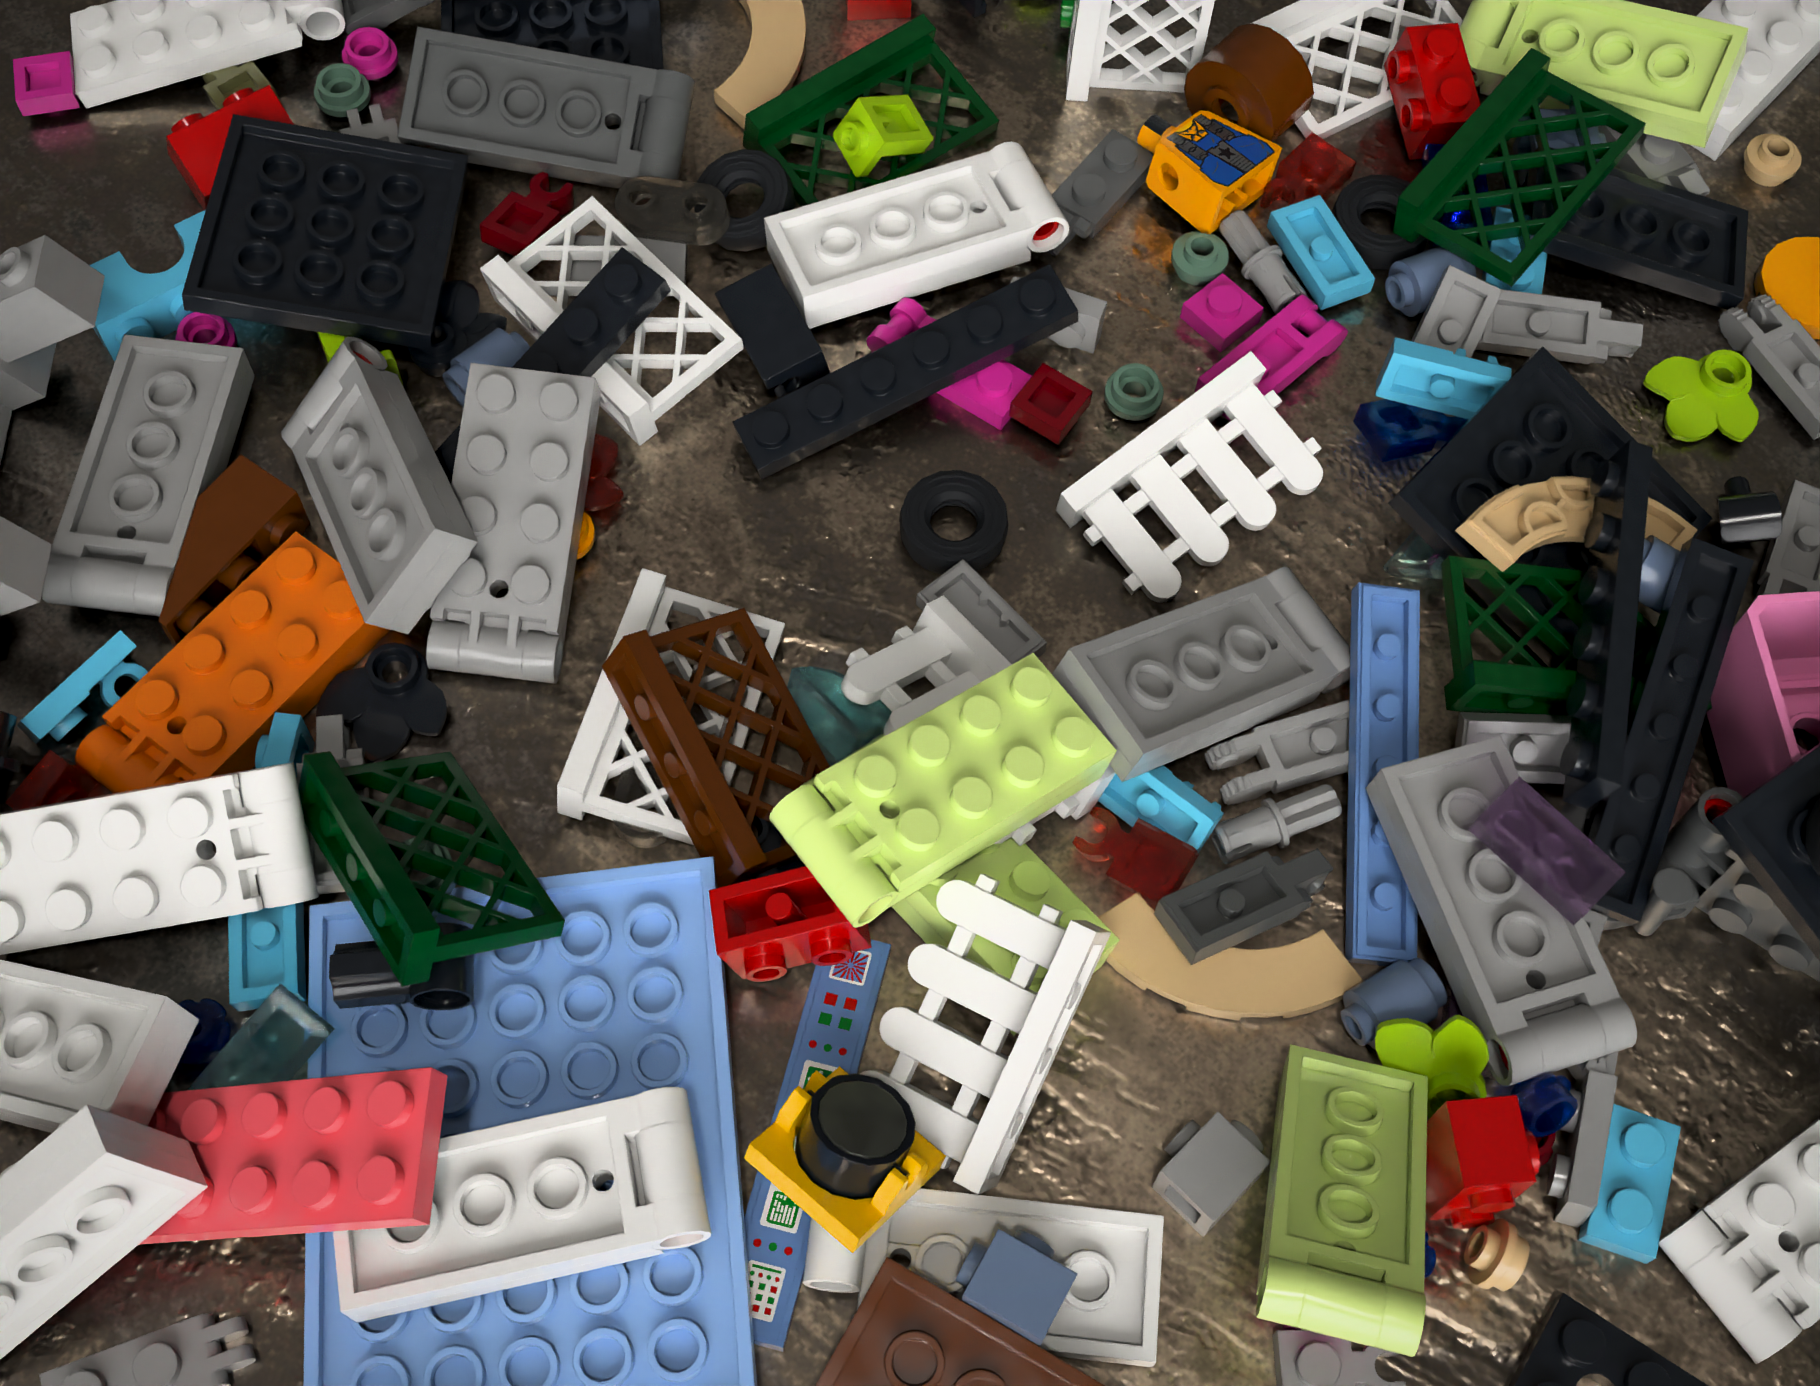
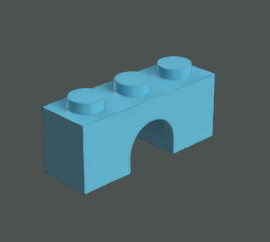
M206 210L174 225L184 248V253L179 262L166 271L154 274L136 271L129 266L120 251L90 265L105 276L96 323L93 329L114 361L116 360L124 334L162 338L176 331L181 320L190 313H193L192 311L184 310L182 292Z

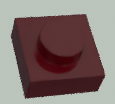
M1042 363L1011 401L1009 416L1059 445L1090 406L1093 391Z

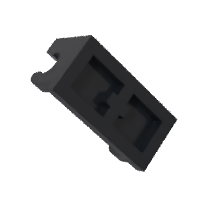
M772 263L715 293L735 332L742 339L744 348L759 372L766 388L770 389L778 386L774 389L778 399L830 373L819 344ZM790 378H793V379L790 380L789 382L784 383L786 380H788V379H790Z

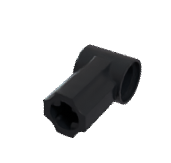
M438 923L444 935L471 929L456 923ZM375 941L336 944L333 955H330L329 979L332 985L333 1001L340 1009L410 1002L415 1007L428 1010L463 1008L474 1001V954L434 962L429 981L402 987Z

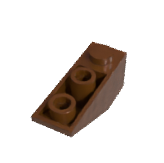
M240 455L197 498L158 620L174 647L295 531L303 536L305 529L311 524L297 491L243 455Z

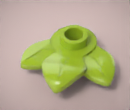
M1727 349L1717 350L1702 357L1699 361L1682 356H1673L1655 365L1643 380V385L1670 401L1664 412V425L1669 435L1676 440L1696 442L1708 437L1718 428L1728 438L1741 443L1757 426L1759 412L1748 394L1752 386L1751 366L1745 357L1735 351Z
M1454 1015L1435 1031L1427 1024L1409 1018L1391 1019L1377 1025L1375 1048L1382 1065L1428 1076L1427 1116L1429 1118L1446 1101L1486 1098V1083L1481 1073L1489 1061V1049L1479 1027L1470 1019L1462 1015Z

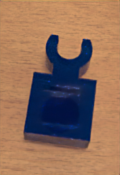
M1388 399L1360 404L1353 420L1382 462L1430 452L1433 450L1437 440L1448 441L1468 421V419L1456 416L1450 417L1444 415V413Z

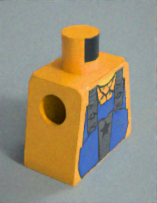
M1203 110L1198 111L1177 127L1156 114L1152 115L1144 123L1137 137V143L1153 153L1146 177L1148 188L1199 232L1209 235L1217 230L1222 220L1229 217L1231 213L1245 209L1267 192L1282 147L1210 111Z

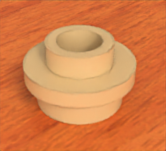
M1761 134L1754 137L1744 151V170L1747 176L1759 185L1777 186L1796 174L1802 162L1801 153L1797 146L1784 136Z
M1497 1219L1488 1227L1482 1225L1473 1232L1464 1252V1261L1469 1265L1468 1276L1471 1283L1482 1289H1490L1494 1286L1501 1291H1506L1521 1277L1529 1258L1530 1246L1527 1239L1518 1235L1517 1227L1505 1219Z

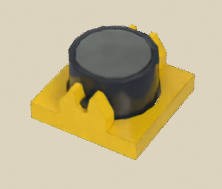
M839 1066L827 1078L816 1070L811 1075L805 1089L797 1086L780 1109L776 1121L749 1143L744 1159L850 1252L854 1253L939 1171L946 1155L915 1130L916 1122L910 1106L896 1089L878 1078L861 1074H848ZM795 1136H797V1138H796V1145H795V1151H794Z

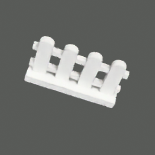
M1252 351L1060 494L1056 507L1057 513L1070 528L1082 519L1087 521L1091 527L1084 531L1083 536L1092 547L1101 540L1129 573V576L1123 580L1122 584L1131 595L1141 588L1146 596L1155 602H1167L1173 599L1182 583L1180 572L1173 564L1178 559L1189 553L1200 565H1217L1223 560L1229 549L1228 537L1221 529L1223 525L1235 517L1246 529L1253 531L1262 530L1270 524L1276 514V504L1268 493L1269 490L1282 481L1292 493L1307 495L1313 492L1322 480V466L1314 457L1322 448L1313 437L1303 443L1275 409L1280 406L1282 400L1274 390L1265 396L1258 390L1257 386L1266 368ZM1225 413L1231 421L1217 431L1211 422ZM1242 434L1270 467L1268 471L1257 479L1228 445ZM1179 448L1184 457L1170 467L1164 458ZM1195 469L1224 503L1211 514L1205 510L1182 482V479ZM1132 483L1137 492L1122 502L1117 493ZM1147 505H1150L1177 538L1164 550L1160 549L1134 517Z
M943 595L926 604L913 631L907 625L896 630L891 640L892 645L872 655H869L862 647L851 652L846 661L849 668L841 682V690L846 698L856 704L869 705L881 700L891 710L892 713L884 726V736L1012 664ZM925 676L936 688L912 700L901 688ZM1109 764L1100 779L994 844L1003 843L1011 837L1019 846L1025 844L1032 839L1037 831L1032 824L1053 811H1056L1063 819L1070 815L1075 820L1079 819L1094 808L1116 773Z
M980 874L976 884L963 880H952L940 888L936 899L938 911L945 919L957 924V927L947 948L940 944H922L916 947L909 956L908 970L911 977L917 983L929 988L919 1011L907 1006L895 1007L888 1010L881 1018L879 1026L881 1038L888 1046L900 1052L891 1074L880 1069L860 1073L861 1075L878 1078L899 1092L910 1106L916 1122L915 1130L946 1155L940 1168H948L952 1159L960 1162V1167L953 1182L976 1194H981L997 1187L1111 932L1087 920H1070L1066 929L1058 925L1063 911L1048 904L1043 905L1039 915L996 895L995 892L1000 881L986 874ZM976 934L1020 955L1010 979L966 958ZM1040 965L1048 969L1037 993L1029 989ZM948 998L991 1020L982 1042L938 1021ZM1010 1030L1018 1033L1019 1036L1008 1057L1000 1052ZM919 1062L963 1084L953 1106L909 1084ZM982 1094L990 1098L981 1120L972 1117V1114Z

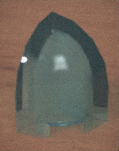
M813 666L792 668L787 688L830 767L869 743L874 737L877 738L884 733V726L892 712L881 700L869 705H860L850 701L841 690V682L845 675L834 670Z

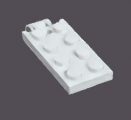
M115 0L87 7L84 10L70 13L75 94L87 109L205 75L209 72L301 47L302 31L307 36L316 40H331L338 37L345 28L342 0Z
M920 1188L854 1253L850 1252L811 1217L803 1284L822 1291L839 1293L859 1292L858 1310L886 1257L891 1259L896 1254H904L910 1260V1265L907 1267L908 1270L962 1300L966 1287L955 1280L974 1244L978 1242L989 1248L998 1229L1011 1236H1014L1017 1230H1021L1047 1243L1055 1251L1052 1259L1077 1273L1040 1348L1057 1357L1153 1367L1156 1363L1164 1216Z

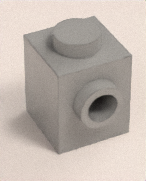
M1217 1112L1203 1127H1200L1192 1119L1170 1141L1164 1150L1172 1159L1161 1169L1152 1188L1204 1237L1260 1178L1271 1161L1262 1154L1264 1150L1263 1144L1252 1130L1237 1120L1229 1122Z

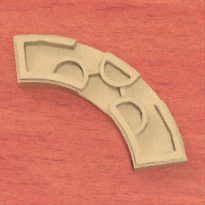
M739 0L751 24L750 44L738 68L724 83L714 89V101L719 108L743 129L745 127L746 114L791 89L800 67L803 66L806 51V19L802 0Z
M1575 476L1551 477L1543 482L1512 486L1481 505L1455 531L1502 572L1514 564L1521 555L1534 548L1557 542L1584 543L1587 526L1593 517L1595 496L1590 493L1591 478ZM1648 497L1645 538L1653 535L1681 551L1682 544L1690 540L1697 532V529L1677 513Z
M1138 892L1098 917L1120 940L1106 959V962L1118 973L1143 990L1148 988L1165 998L1185 1005V1010L1211 1017L1240 1020L1241 1017L1268 1018L1282 1016L1283 1019L1315 1012L1343 1000V995L1346 991L1363 982V979L1324 929L1308 938L1280 947L1265 949L1230 947L1191 965L1154 915L1155 910L1147 904Z

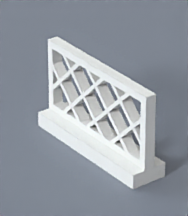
M1112 0L1074 1L1066 62V100L1087 101L1089 87L1185 93L1184 86L1187 73L1203 57L1215 0H1165L1171 6L1154 16H1151L1140 6L1149 0H1113L1115 2L1113 4ZM1128 14L1139 25L1121 35L1110 23ZM1184 17L1195 28L1175 38L1165 27ZM1153 36L1163 45L1162 47L1146 56L1134 47L1140 41ZM1118 54H1122L1132 63L1123 69L1101 68L1104 62ZM1176 57L1186 66V72H1163L1158 66Z
M1299 0L1252 22L1270 27L1287 38L1302 55L1311 76L1314 66L1342 73L1339 90L1313 83V99L1336 105L1334 116L1318 124L1310 111L1307 110L1295 122L1310 146L1394 105L1390 89L1387 90L1389 83L1384 63L1387 60L1388 54L1398 42L1397 37L1400 25L1412 27L1458 23L1460 28L1463 20L1448 0H1424L1431 9L1430 18L1403 10L1405 0ZM1374 17L1391 22L1388 38L1362 31L1363 19ZM1325 37H1331L1348 42L1346 59L1318 51L1320 40ZM1357 45L1385 53L1382 69L1355 62ZM1351 76L1379 84L1376 96L1368 99L1347 93Z
M591 196L506 263L497 255L481 267L480 270L494 300L535 341L567 308L568 296H578L590 282L570 281L572 260L602 261V269L623 247L666 280L671 289L667 296H674L680 302L678 318L647 317L634 331L633 354H613L591 376L596 378L601 391L600 406L641 446L658 432L654 421L743 350L744 345L742 339L606 208ZM593 220L605 229L604 246L574 245L575 234ZM615 240H616L621 246H614ZM542 260H561L559 281H534L527 272ZM550 296H557V301L555 302ZM689 311H690L696 318H688ZM646 332H677L675 354H644ZM687 332H712L721 341L707 354H685ZM623 368H632L631 376ZM642 369H673L672 382L652 398L640 386Z
M642 568L607 658L625 635L645 629L649 636L670 631L667 623L672 610L698 617L702 621L738 610V608L666 587V575ZM747 612L759 636L767 638L765 647L774 662L784 633L785 623ZM730 631L715 636L713 644L719 654L738 662L725 641L726 638L735 635L734 632ZM703 640L695 643L701 645ZM672 650L659 653L664 664L674 661L683 678L687 681L690 680L693 670L685 656ZM602 669L557 785V813L583 820L586 812L694 845L682 821L674 819L665 801L670 800L665 788L663 787L658 790L644 764L650 762V759L645 749L637 752L626 732L631 722ZM717 671L701 678L699 686L710 690L733 680V678ZM746 685L743 707L756 712L763 692ZM699 705L708 721L697 725L698 729L709 734L716 733L717 737H719L725 716H719L718 713ZM735 721L737 725L733 737H730L729 743L744 749L750 728ZM622 747L627 757L616 761L619 750ZM724 759L720 771L728 786H731L738 765ZM634 769L647 792V795L627 804L603 797L609 779ZM655 807L658 813L648 811V809Z

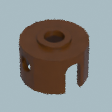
M1254 23L1237 26L1187 73L1184 86L1187 107L1192 116L1200 110L1210 111L1271 142H1275L1279 136L1310 108L1314 95L1311 73L1298 50L1287 38L1270 27ZM1231 104L1238 114V121L1230 119L1222 111Z

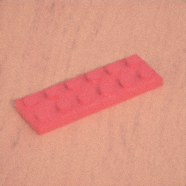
M432 1067L164 1092L148 1127L187 1140L208 1187L140 1244L430 1225L448 1075Z

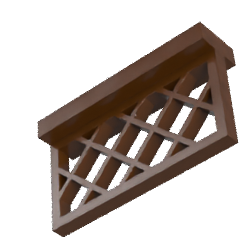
M745 608L653 636H649L646 629L623 636L602 665V668L701 858L714 857L718 888L748 881L755 875L798 859V855L784 837H782L779 848L764 853L751 830L754 816L772 823L769 816L774 806L759 800L765 777L795 790L820 772L829 768L830 765ZM730 631L734 632L745 653L742 664L711 650L715 636ZM703 640L701 645L695 643ZM672 650L696 661L690 680L687 681L669 673L659 653ZM705 666L736 680L730 700L699 686ZM746 685L767 694L774 707L771 719L741 706ZM693 702L725 716L719 737L698 729L690 714ZM735 721L766 735L760 756L729 743ZM776 740L798 751L803 761L800 775L770 761ZM723 759L755 772L748 794L728 786L720 771Z

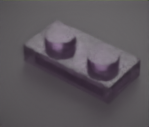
M1520 776L1468 828L1470 832L1573 926L1588 913L1625 873L1617 863Z

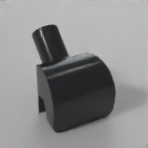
M1736 476L1728 479L1724 484L1726 496H1717L1721 544L1762 542L1779 537L1782 533V513L1777 495L1773 491L1752 493L1749 482L1745 477Z

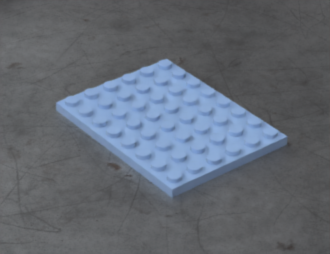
M713 856L537 878L565 920L561 936L474 954V1001L468 1006L453 1010L422 1009L415 1007L410 1002L340 1009L333 1001L332 985L329 979L330 955H333L336 944L375 940L351 901L310 905L307 1079L432 1067L448 1075L440 1138L634 1096L651 1089L662 1087L684 1088L687 1090L711 1237L691 1246L663 1250L664 1254L357 1323L340 1312L333 1231L305 1233L303 1386H758L724 961L716 952L709 890L718 888ZM466 887L454 888L450 894L484 907L491 897ZM502 901L497 909L498 912L518 919L534 917L530 910ZM438 913L435 918L437 923H456L471 929L474 926ZM614 1180L604 1182L600 1191L609 1190Z

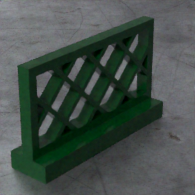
M923 13L747 113L742 145L747 150L762 151L779 161L793 183L795 199L802 207L819 202L813 194L814 182L847 188V193L853 192V190L863 189L927 170L997 130L1000 120L934 42L936 28ZM930 63L943 79L942 89L911 84L912 73ZM881 92L891 95H909L911 99L939 104L937 122L923 120L934 137L933 148L924 154L881 157L880 160L891 162L890 174L882 179L856 177L851 169L850 174L817 168L820 149L841 152L833 136L823 134L824 124L835 117L843 119L858 97H871ZM946 105L967 109L978 122L967 128L944 124ZM818 128L817 133L811 132L814 129ZM941 138L947 139L941 143ZM790 143L814 147L811 167L787 162L778 150ZM898 164L904 165L897 169ZM802 180H807V181H808V187L805 185V183H804Z
M1531 48L1398 197L1393 233L1411 243L1419 235H1422L1512 287L1643 135L1646 123L1548 72L1551 58ZM1549 95L1568 105L1571 114L1542 118L1539 105ZM1606 125L1622 134L1614 142L1591 144L1587 128ZM1567 130L1576 131L1579 146L1550 150L1546 133ZM1535 135L1539 152L1509 155L1507 141L1510 138ZM1584 161L1587 173L1584 179L1558 182L1554 165ZM1543 167L1547 184L1517 188L1513 170ZM1502 172L1506 189L1476 193L1473 180L1478 175ZM1551 199L1554 214L1551 217L1525 221L1521 203ZM1510 204L1514 222L1484 226L1480 208ZM1469 210L1473 228L1452 230L1438 222V220L1447 212ZM1518 237L1521 252L1511 263L1492 253L1489 249L1488 241Z
M1448 556L1441 563L1454 678L1444 686L1446 710L1475 713L1568 715L1566 704L1570 690L1576 682L1578 659L1573 657V646L1548 621L1561 610L1579 628L1581 627L1583 606L1573 596L1579 591L1580 583L1587 571L1514 563L1502 572L1489 560ZM1463 578L1478 579L1497 599L1484 611L1465 593ZM1521 584L1536 586L1555 605L1542 617L1515 590ZM1502 603L1530 629L1518 642L1490 617ZM1639 612L1637 615L1636 634L1644 642L1634 652L1629 709L1644 665L1639 659L1643 655L1646 637L1649 631L1654 628ZM1476 628L1505 654L1498 662L1473 659L1470 634ZM1536 635L1563 661L1556 668L1542 667L1523 646ZM1711 699L1707 711L1712 709Z
M330 751L304 755L299 794L305 824L402 987L429 981L434 962L561 936L565 923L564 918L451 752L341 768ZM441 776L448 790L446 793L414 781ZM369 787L389 795L381 803L357 794L355 789ZM403 799L434 811L427 819L396 807ZM445 815L473 824L476 831L472 835L443 825L441 821ZM385 825L416 837L409 846L384 837L380 830ZM428 841L462 853L457 861L454 862L423 851ZM473 857L501 866L505 874L502 878L468 867ZM412 868L443 879L444 882L439 890L411 881L407 873ZM457 884L491 897L484 907L450 894ZM505 901L530 910L534 917L518 919L498 912L497 909L501 902ZM438 913L474 926L469 930L444 935L435 918Z

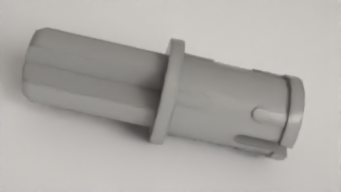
M1234 211L1229 217L1222 220L1219 225V231L1243 263L1242 276L1254 282L1266 298L1275 315L1300 295L1304 294L1307 296L1304 288L1293 277L1281 259L1283 254L1281 248L1277 245L1270 246L1244 211Z
M1324 784L1277 803L1271 798H1266L1262 800L1261 807L1218 823L1212 832L1213 836L1211 838L1222 862L1229 864L1250 853L1273 845H1277L1279 848L1287 847L1290 843L1289 837L1335 820L1342 813V808L1335 790L1332 786Z

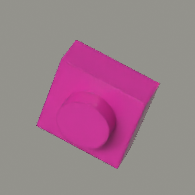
M70 51L13 59L15 101L22 116L80 108L79 98L75 94L73 57Z
M1222 273L1183 303L1180 318L1221 353L1260 322L1264 307Z

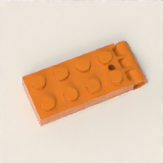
M295 531L102 715L107 724L95 728L82 740L76 750V765L112 793L251 770L255 767V753L258 741L263 734L269 735L274 713L297 714L303 718L319 702L328 684L339 673L351 670L390 629L364 622L340 563Z

